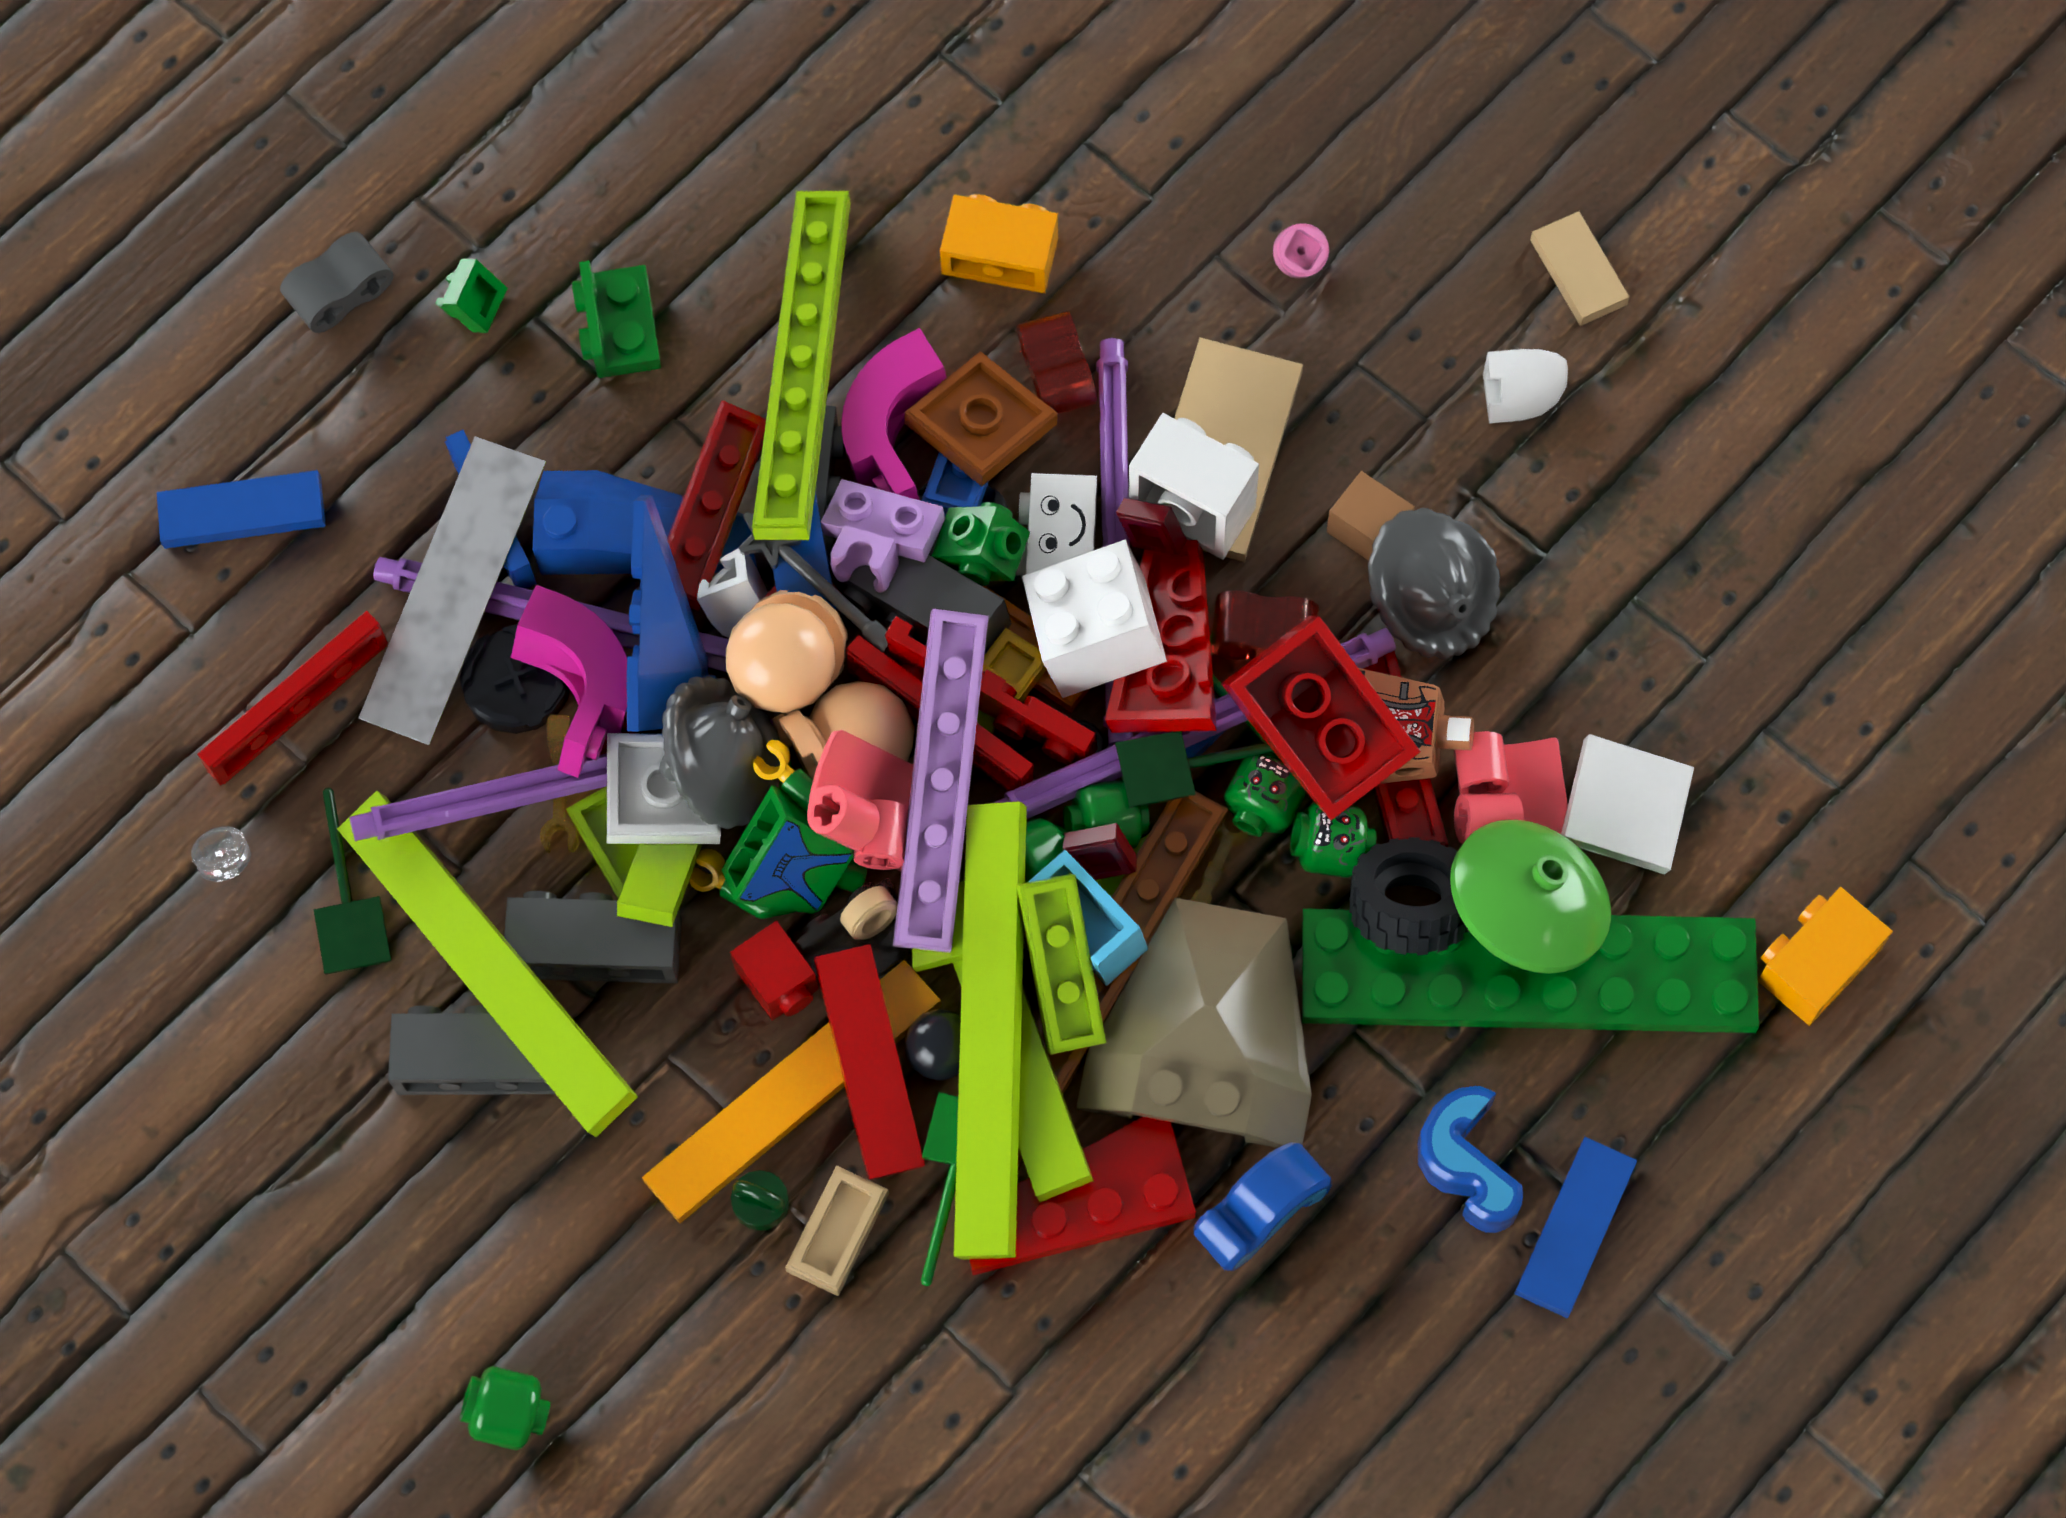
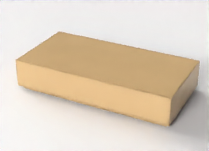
M1579 211L1532 232L1530 241L1580 326L1628 305V293Z
M836 1165L785 1267L786 1272L839 1296L889 1195L888 1189Z

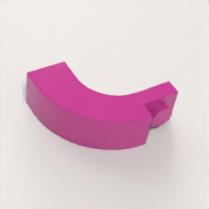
M920 328L890 343L866 363L854 379L847 393L842 412L843 443L855 482L919 500L916 485L894 451V444L899 431L904 426L905 411L947 378L943 364Z
M536 585L518 622L511 658L552 673L561 679L572 691L577 701L578 709L564 738L557 770L579 778L587 758L598 759L604 742L607 740V733L622 732L627 712V657L613 631L594 612L565 595Z

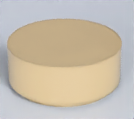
M875 886L860 893L845 907L841 914L840 922L853 939H869L883 931L893 921L897 914L898 903L884 886Z

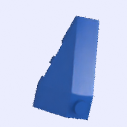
M598 470L543 471L534 499L533 553L541 575L632 574L631 553L634 500L640 495H653L666 537L668 538L683 496ZM737 512L720 559L738 549L752 534L744 520V514ZM754 553L749 554L754 565L756 566ZM720 560L715 573H719L724 568Z
M640 495L633 502L631 553L632 577L640 579V590L633 591L631 605L629 604V624L632 625L633 634H639V645H634L632 657L627 656V731L631 732L663 729L662 715L667 708V700L681 683H688L690 678L697 676L702 678L711 676L717 679L716 675H708V658L653 495Z

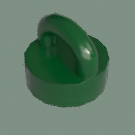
M757 1170L745 1174L734 1183L731 1203L733 1212L741 1224L749 1229L762 1231L772 1229L781 1223L788 1212L789 1197L786 1186L778 1176L772 1172Z

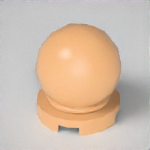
M780 590L762 598L733 627L726 646V670L735 692L746 698L755 708L771 712H792L813 704L843 671V664L847 655L846 641L848 640V632L838 611L822 597L815 594L809 596L801 592Z
M855 681L836 685L816 701L809 717L803 716L799 710L782 713L772 719L780 741L788 748L793 746L796 756L804 769L803 771L813 780L826 742L833 731L844 730L907 762L913 749L915 725L908 708L902 699L886 686Z

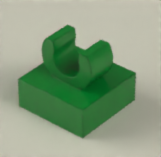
M461 258L456 271L448 274L446 281L450 284L444 297L437 298L435 304L448 316L457 318L470 331L488 333L508 287L477 259Z

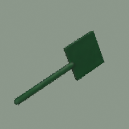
M1168 732L1115 743L1129 808L1195 796L1191 768L1274 753L1267 743L1187 758L1182 732Z
M329 787L323 790V799L342 903L313 909L324 974L328 975L391 962L392 960L381 897L377 896L357 901L352 900L341 833L337 830L340 825L334 791Z

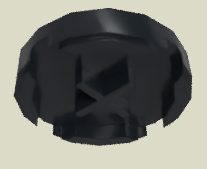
M517 625L502 627L503 631L495 632L490 636L486 634L478 639L467 653L460 674L465 702L477 720L495 731L514 734L537 730L554 719L567 702L570 691L569 687L552 673L511 658Z

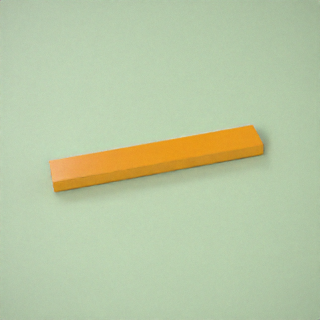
M905 960L880 979L895 1044L906 1036L908 1028L920 1015L937 1010L942 1006L939 997ZM829 1022L642 1176L644 1183L679 1224L845 1087Z

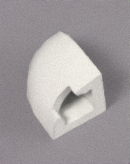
M1541 349L1487 352L1483 380L1489 424L1527 420L1541 416L1555 406L1567 387L1568 366L1566 359L1557 353Z
M739 548L720 559L724 568L713 577L710 583L703 579L699 584L697 600L711 624L727 638L730 637L733 627L742 617L750 612L768 593L749 554L742 555Z

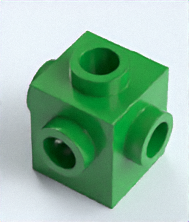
M984 502L978 507L948 508L932 557L981 586L988 585L990 581H1014L1030 531L1012 518L1013 514L1008 508L997 503Z

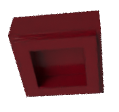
M1128 498L1122 500L1116 514L1133 547L1171 555H1180L1187 539L1172 507Z
M1117 823L1064 833L1063 849L1094 880L1136 872L1138 856Z

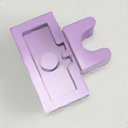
M841 479L821 520L823 534L837 538L830 557L834 576L838 581L845 582L849 580L856 568L868 565L876 576L873 582L875 591L880 593L886 591L898 568V556L925 563L945 521V515L942 506Z

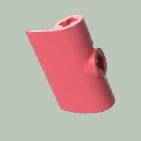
M844 730L833 731L824 747L811 787L807 811L810 828L817 834L854 850V861L860 866L876 870L896 869L901 872L905 855L913 764Z
M1483 731L1474 732L1472 750L1454 749L1460 792L1454 808V827L1457 839L1461 844L1480 827L1500 820L1530 821L1546 826L1561 834L1568 802L1557 738L1553 737L1504 745L1503 736L1500 733Z

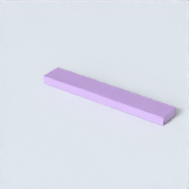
M932 609L930 613L908 808L905 855L901 869L893 946L947 953H950L952 950L989 617L986 615Z

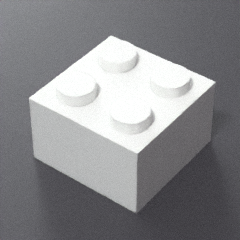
M1162 413L1129 465V499L1172 507L1186 539L1198 540L1202 549L1224 560L1256 508L1259 463L1255 462L1252 455L1244 448L1232 443L1223 445L1206 436L1205 431L1195 422L1186 418H1178L1176 420Z
M1126 539L1022 576L1042 662L1062 698L1167 662L1145 576Z

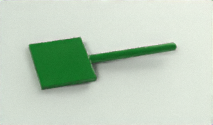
M938 1092L922 1158L950 1164L921 1277V1283L924 1286L932 1284L956 1190L958 1096Z

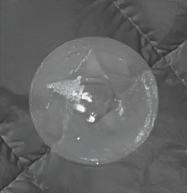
M222 826L202 834L192 847L191 857L203 878L219 882L239 875L248 866L251 859V849L240 830L230 826Z

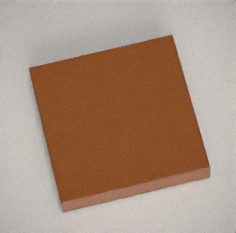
M981 351L905 411L904 424L980 486L986 484L1055 427L1058 420V413Z

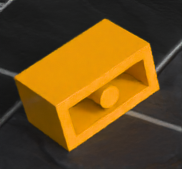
M954 194L940 248L942 275L1045 294L1058 241V213L1049 212L1044 207L1036 204L1015 206L996 202L993 198L981 194H973L968 197Z
M1841 886L1828 900L1819 894L1797 919L1803 924V927L1791 939L1782 933L1760 958L1767 965L1758 982L1808 1026L1824 1012L1882 950L1893 932Z

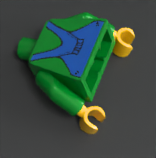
M770 740L766 747L779 758L780 765L776 767L769 766L761 757L756 756L753 762L754 771L765 780L778 778L783 783L781 788L771 785L726 862L716 850L703 849L700 851L696 859L697 864L706 867L712 874L705 873L699 868H694L689 882L695 890L701 892L710 891L714 887L720 889V896L759 919L791 914L796 911L814 914L823 908L835 887L852 893L859 891L865 882L867 868L855 863L853 858L854 850L817 834L810 828L807 811L813 779L801 768L794 771L788 765L790 762V752L783 742Z

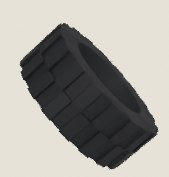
M1409 837V839L1403 840L1398 838L1390 839L1387 843L1381 845L1378 843L1370 847L1369 852L1363 853L1358 858L1357 866L1353 867L1350 894L1351 921L1355 928L1358 927L1360 929V935L1366 940L1370 939L1375 942L1377 947L1384 950L1386 948L1396 951L1395 953L1404 955L1406 953L1428 955V952H1441L1447 950L1448 946L1458 944L1463 940V935L1465 932L1469 933V930L1456 909L1450 885L1451 867L1457 850L1452 847H1445L1440 842L1431 839L1426 841L1420 840L1417 837ZM1398 886H1420L1441 895V900L1427 906H1407L1385 897V892Z

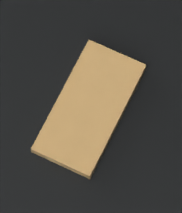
M1199 338L1174 419L1186 418L1195 422L1205 431L1206 436L1223 445L1232 443L1244 448L1252 455L1254 461L1259 463L1256 508L1225 556L1245 562L1302 375L1303 364Z

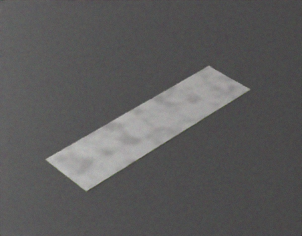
M476 436L474 437L358 719L430 745L546 461Z

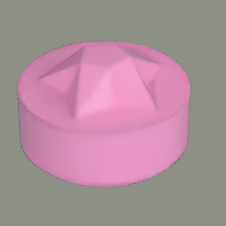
M1304 223L1296 224L1286 228L1278 235L1273 247V256L1276 265L1284 274L1293 278H1305L1316 274L1324 267L1329 256V245L1325 235L1317 227Z

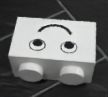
M1031 473L1030 493L1020 492L1019 523L1021 525H1028L1030 535L1016 575L1024 576L1094 551L1097 476Z

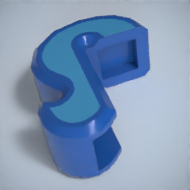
M1482 1086L1458 1088L1445 1095L1433 1107L1424 1123L1418 1138V1166L1427 1181L1443 1193L1471 1197L1468 1198L1462 1213L1466 1222L1483 1232L1497 1233L1508 1229L1515 1222L1522 1206V1185L1465 1140L1466 1136L1493 1105L1496 1092Z
M1287 1143L1257 1162L1236 1182L1228 1195L1217 1206L1207 1210L1194 1225V1236L1224 1271H1234L1249 1261L1303 1206L1308 1207L1321 1201L1331 1189L1332 1178L1302 1144Z

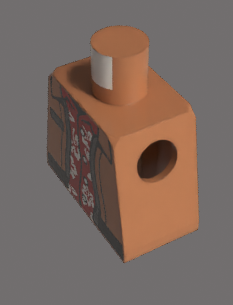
M1359 668L1421 751L1381 783L1433 778L1438 774L1440 749L1472 750L1474 718L1444 715V699L1439 687L1429 683Z

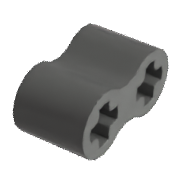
M351 232L336 240L318 258L303 263L288 273L282 281L280 292L310 330L314 333H321L336 326L355 307L381 295L391 284L393 272L360 232Z

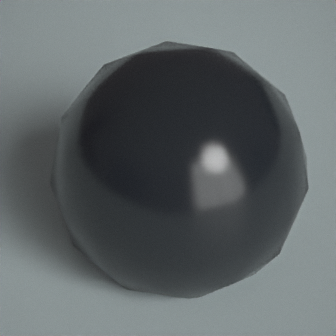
M943 1009L929 1011L920 1015L908 1028L904 1040L905 1055L911 1067L922 1076L940 1081L959 1076L961 1016L958 1013Z

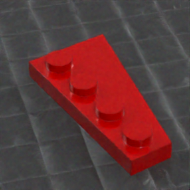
M1187 540L1180 555L1144 549L1140 569L1145 576L1167 662L1114 680L1105 721L1111 733L1217 731L1204 553L1198 540Z
M895 616L885 633L891 658L923 682L927 646L910 637L909 632L913 625ZM987 669L982 671L978 710L994 717L993 725L999 731L1016 740H1022L1025 735L1043 744L1041 749L1046 755L1065 765H1070L1073 760L1077 762L1095 754L1098 749L1095 732L1033 696H1027L1024 703L1015 699L1017 691L1006 680Z

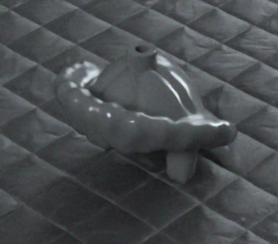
M1420 508L1415 511H1400L1392 520L1385 522L1380 527L1379 534L1372 544L1373 552L1368 560V580L1371 586L1370 597L1372 603L1377 607L1381 621L1388 627L1389 632L1395 639L1402 641L1405 648L1418 652L1420 656L1426 658L1436 656L1439 659L1446 660L1453 655H1462L1467 649L1475 648L1479 644L1481 637L1488 633L1490 623L1497 615L1496 604L1500 596V573L1496 566L1497 558L1494 549L1470 525L1454 520L1450 515L1434 512L1429 508Z
M699 676L692 677L688 683L678 685L674 693L667 700V708L662 715V737L664 739L665 754L659 766V771L664 778L675 782L680 796L687 800L689 808L699 815L703 822L709 825L717 824L725 829H730L737 825L744 826L751 821L771 785L779 786L780 780L778 778L765 780L759 777L754 771L753 765L756 756L761 757L769 766L776 767L780 765L779 758L766 747L770 740L780 741L779 734L771 724L770 717L763 710L751 705L746 698L737 694L728 680L724 678L715 679L711 676L703 678Z

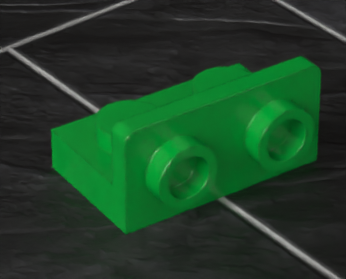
M590 260L579 262L581 280L572 281V289L577 313L586 312L588 327L578 329L583 360H594L598 378L662 369L646 265L593 273Z

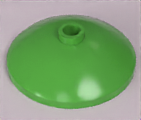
M1500 820L1486 824L1474 831L1457 851L1450 874L1454 904L1463 923L1471 934L1498 958L1513 966L1532 972L1560 973L1584 964L1598 951L1605 941L1611 922V905L1607 888L1592 861L1576 844L1565 836L1546 826L1530 821Z

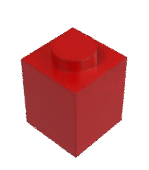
M777 920L730 951L735 970L772 1021L783 1013L790 1017L802 1011L814 999L813 993L819 990L815 972Z

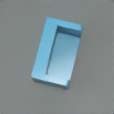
M1064 850L1028 882L1075 874L1093 973L1107 986L1148 950V946L1138 924Z

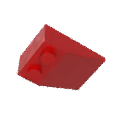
M1320 616L1307 617L1221 683L1255 730L1329 820H1333L1421 752Z

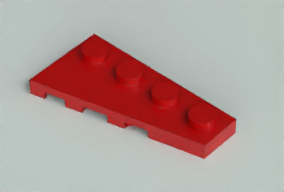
M1141 1117L1083 1148L1094 1181L1040 1202L1036 1197L1030 1178L1018 1183L1016 1258L969 1259L972 1274L977 1275L1196 1218V1210L1171 1122Z

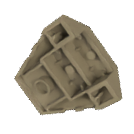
M1175 898L1148 944V950L1142 955L1103 1024L1106 1043L1091 1046L1087 1052L1076 1109L1133 1120V1115L1227 1132L1245 1136V1142L1275 1148L1290 1142L1303 1144L1312 1094L1287 919Z

